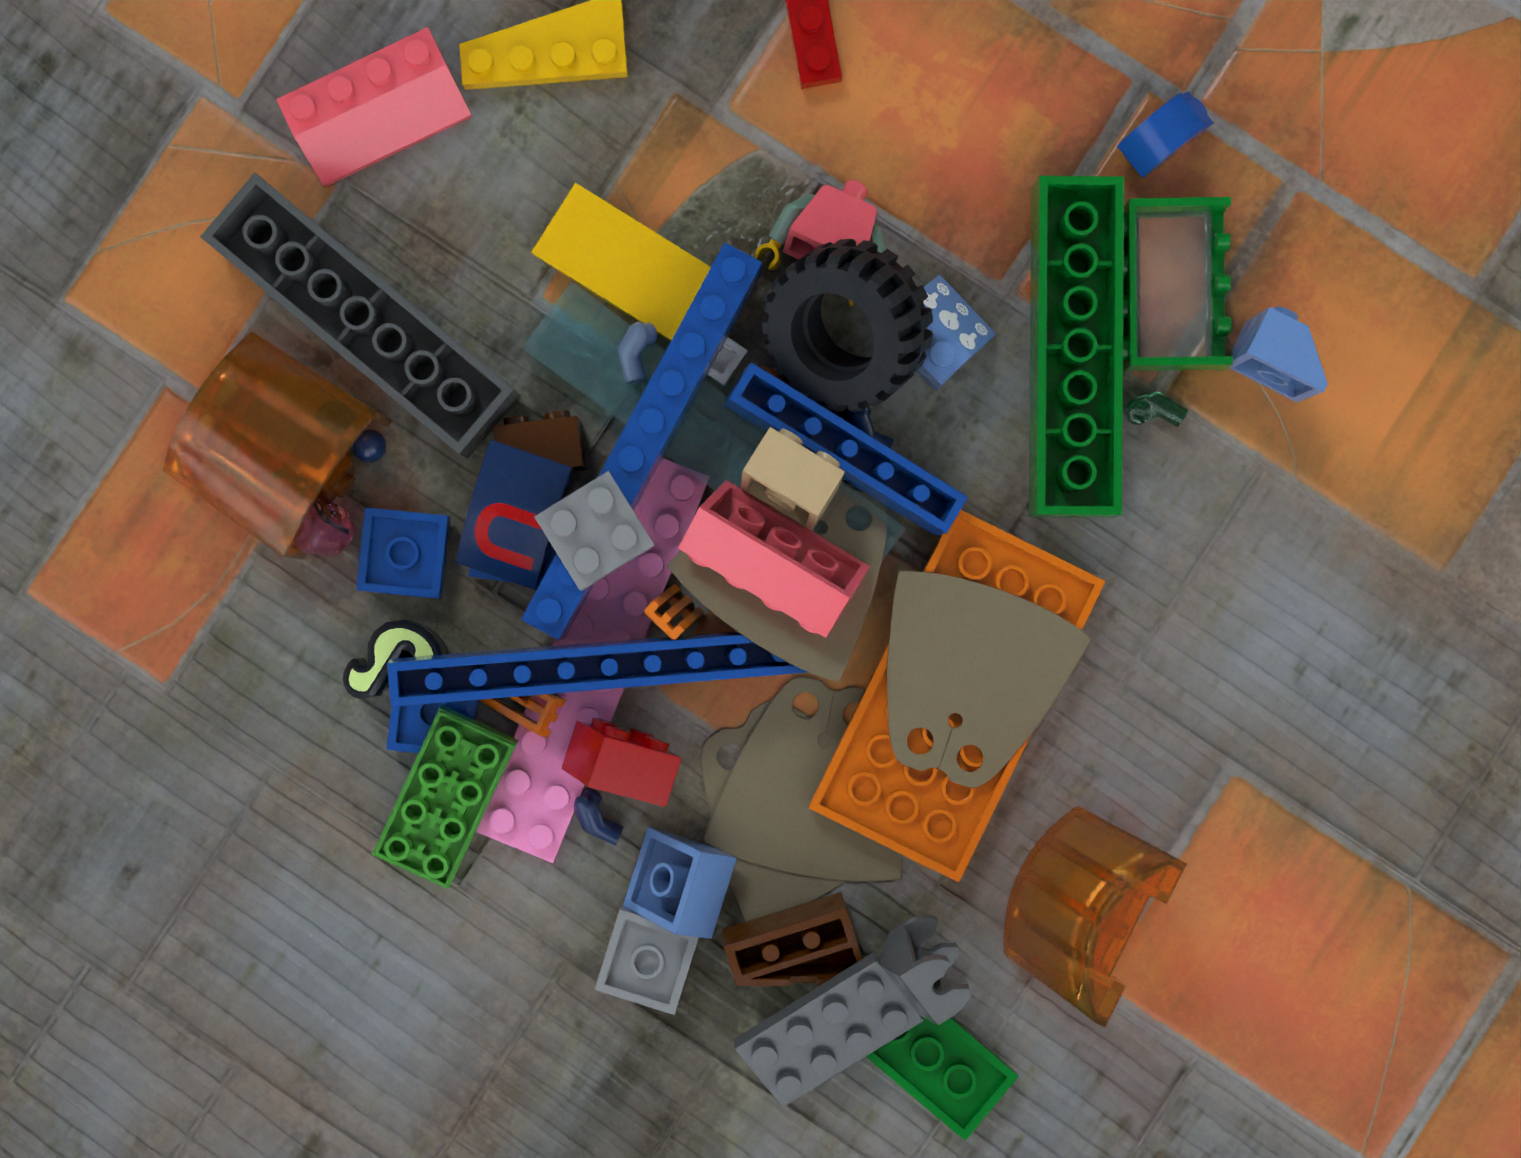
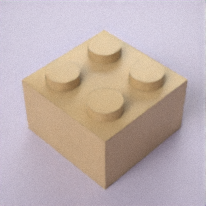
M770 427L743 469L740 488L813 531L836 494L845 471L839 468L840 463L829 454L818 451L815 454L801 446L803 441L794 433L786 429H781L778 432Z

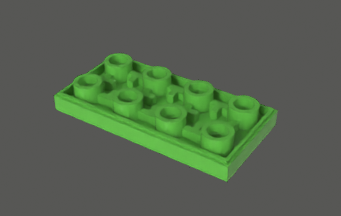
M441 705L372 855L443 888L449 889L519 740Z

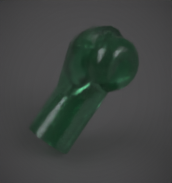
M1157 391L1134 397L1125 407V415L1128 421L1134 425H1142L1146 421L1160 417L1178 427L1188 413L1187 408Z

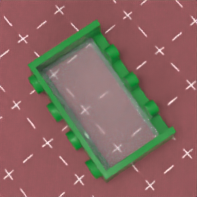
M1231 197L1129 198L1124 205V372L1167 370L1224 371L1233 365V356H1225V336L1231 332L1232 322L1230 316H1225V295L1231 288V276L1224 275V254L1230 249L1231 243L1230 233H1224V212L1231 206Z

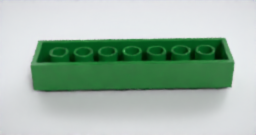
M1039 176L1031 188L1029 517L1114 518L1122 515L1124 176Z

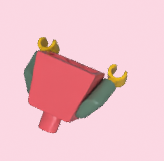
M849 180L845 183L842 191L830 185H824L816 195L807 194L787 204L769 234L771 237L770 242L764 243L756 249L755 259L760 261L765 251H774L775 258L770 263L768 269L775 270L782 261V255L779 251L782 244L784 245L783 253L796 259H801L817 247L828 242L834 244L840 239H854L856 245L863 240L876 243L878 245L877 251L882 253L886 250L882 228L875 223L877 209L874 205L864 201L868 194L867 188L859 181ZM848 299L849 306L852 307L853 302Z

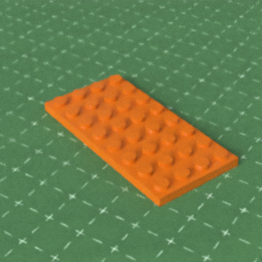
M962 510L958 513L949 531L946 534H941L923 572L973 581L1018 596L1053 612L1080 630L1083 629L1106 582ZM888 642L814 792L808 808L960 882L1030 736L993 778L975 788L950 781L947 774L939 768H928L927 770L920 771L903 765L894 755L888 727ZM953 713L948 717V724L952 729L961 726L963 719L958 713ZM925 728L913 729L907 737V745L915 754H925L933 747V735ZM966 745L958 751L956 760L961 769L972 772L981 767L983 754L978 747Z

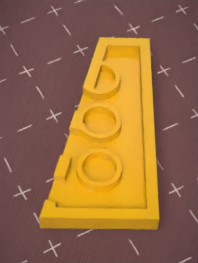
M590 0L459 44L462 85L465 90L628 77L622 0Z

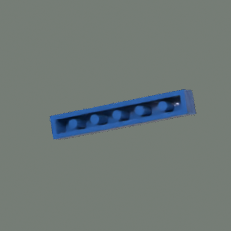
M752 362L744 369L723 404L766 432L770 427L778 432L781 429H786L797 435L803 441L801 446L817 454L818 451L829 454L840 463L839 468L845 471L842 479L934 536L946 534L968 498Z

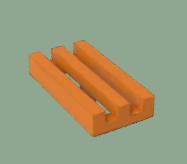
M676 584L655 598L644 610L645 614L672 640H676L704 613L700 607H697L694 611L688 607L693 600L687 595L681 600L676 596L681 590ZM669 603L672 607L663 616L657 612L665 604ZM680 613L685 619L674 628L669 621Z
M555 693L537 695L547 701L544 707L526 696L509 697L540 715L538 722L497 698L481 699L479 701L537 735L548 738L552 731L548 727L551 722H556L559 715L555 712L558 706H564L566 699Z

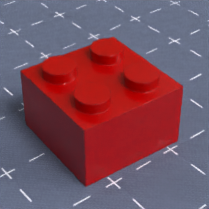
M593 717L591 724L576 720L561 769L587 787L666 807L682 758L668 750L670 743L654 738L655 735L635 728H631L629 732L617 728V725L612 722Z

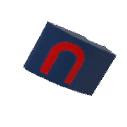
M490 439L469 505L456 563L536 590L552 545L534 516L567 496L575 470L570 466Z

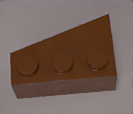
M842 892L722 929L723 947L736 986H790V983H817V986H820L863 959Z

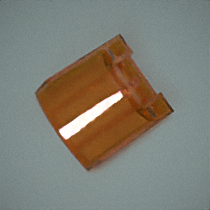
M251 332L219 362L193 397L174 432L166 454L163 471L281 556L303 560L307 552L294 544L293 540L325 483L347 451L372 420L386 427L390 426L392 420L256 333Z
M1077 806L1045 832L1032 848L1019 870L1009 896L1005 914L1004 954L1092 1021L1106 1027L1126 987L1117 977L1111 974L1150 896L1167 904L1187 863L1149 841Z

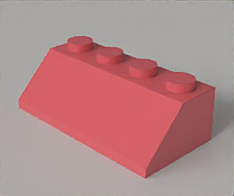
M428 27L276 99L295 140L324 187L472 117L446 60Z
M727 480L699 507L678 547L697 565L711 568L724 576L730 585L749 591L759 597L768 608L784 612L797 620L799 625L811 633H818L825 638L838 621L870 568L868 564Z

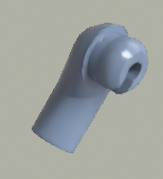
M636 322L630 325L618 346V356L626 384H633L646 379L640 355L646 346L655 343L657 340V330L651 323Z

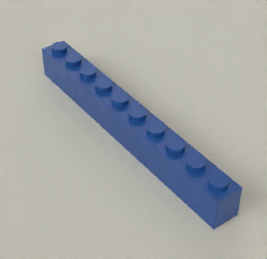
M725 242L599 474L601 476L607 471L611 473L633 510H635L762 274L761 261ZM556 553L521 620L557 640H565L594 584L580 591Z
M739 632L679 636L676 640H672L670 637L393 658L387 663L391 707L808 673L773 655Z

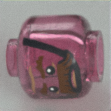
M307 500L300 504L290 514L287 525L289 538L300 552L330 557L342 553L347 544L352 541L355 532L354 523L351 521L349 512L343 505L317 500Z

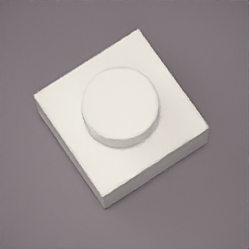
M727 337L708 376L725 387L748 354V350Z

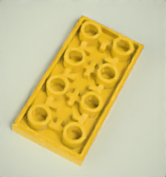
M576 182L531 252L534 257L638 322L653 324L657 333L670 342L711 268Z

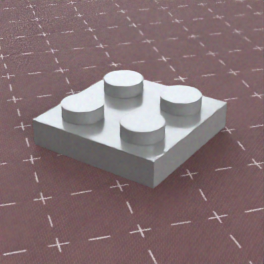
M609 471L534 516L580 591L585 590L655 546Z
M620 907L594 990L675 1015L699 937L676 935L637 913Z

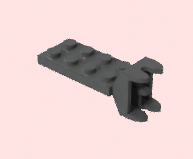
M924 914L904 921L889 931L880 957L874 951L734 1039V1047L737 1053L782 1107L924 1021L923 1017L936 1025H940L965 1007L971 995L969 985L951 984L945 988L942 978L958 957L959 950L956 942L940 943L931 949H926L922 946L926 939L933 936L939 923L937 917Z

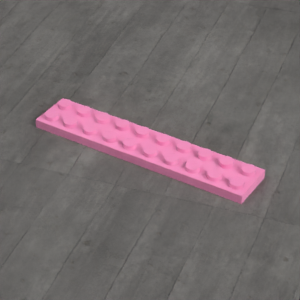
M662 458L634 510L655 546L597 581L565 640L554 638L552 646L646 638L652 620L645 614L644 610L666 589L672 574L667 564L681 551L678 547L698 510L710 480L709 476ZM625 688L555 693L566 699L563 707L558 706L555 713L559 716L556 722L550 723L548 728L552 731L548 738L539 736L519 724L514 736L519 741L476 832L554 863L575 813V799L581 796L586 786L561 769L576 720L591 724L594 717L612 722ZM531 695L530 699L544 707L547 704V701L537 695ZM528 708L525 709L524 715L538 722L540 715Z

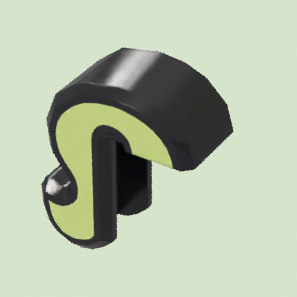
M412 620L386 622L373 632L368 642V663L365 658L350 660L343 673V684L347 692L358 699L380 696L389 683L387 663L390 659L404 658L408 652L415 657L448 654L445 642L430 627Z

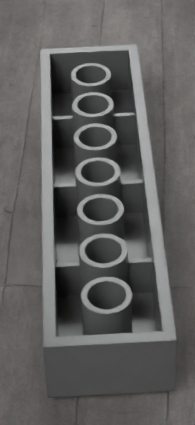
M254 173L200 236L461 456L468 459L493 430V426L500 422L521 397L510 385L258 174Z

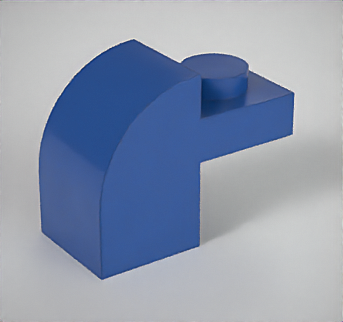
M1189 91L1183 95L1179 93L1144 120L1117 147L1139 175L1144 178L1163 165L1184 145L1205 132L1214 122L1207 115V110L1203 103L1194 98Z

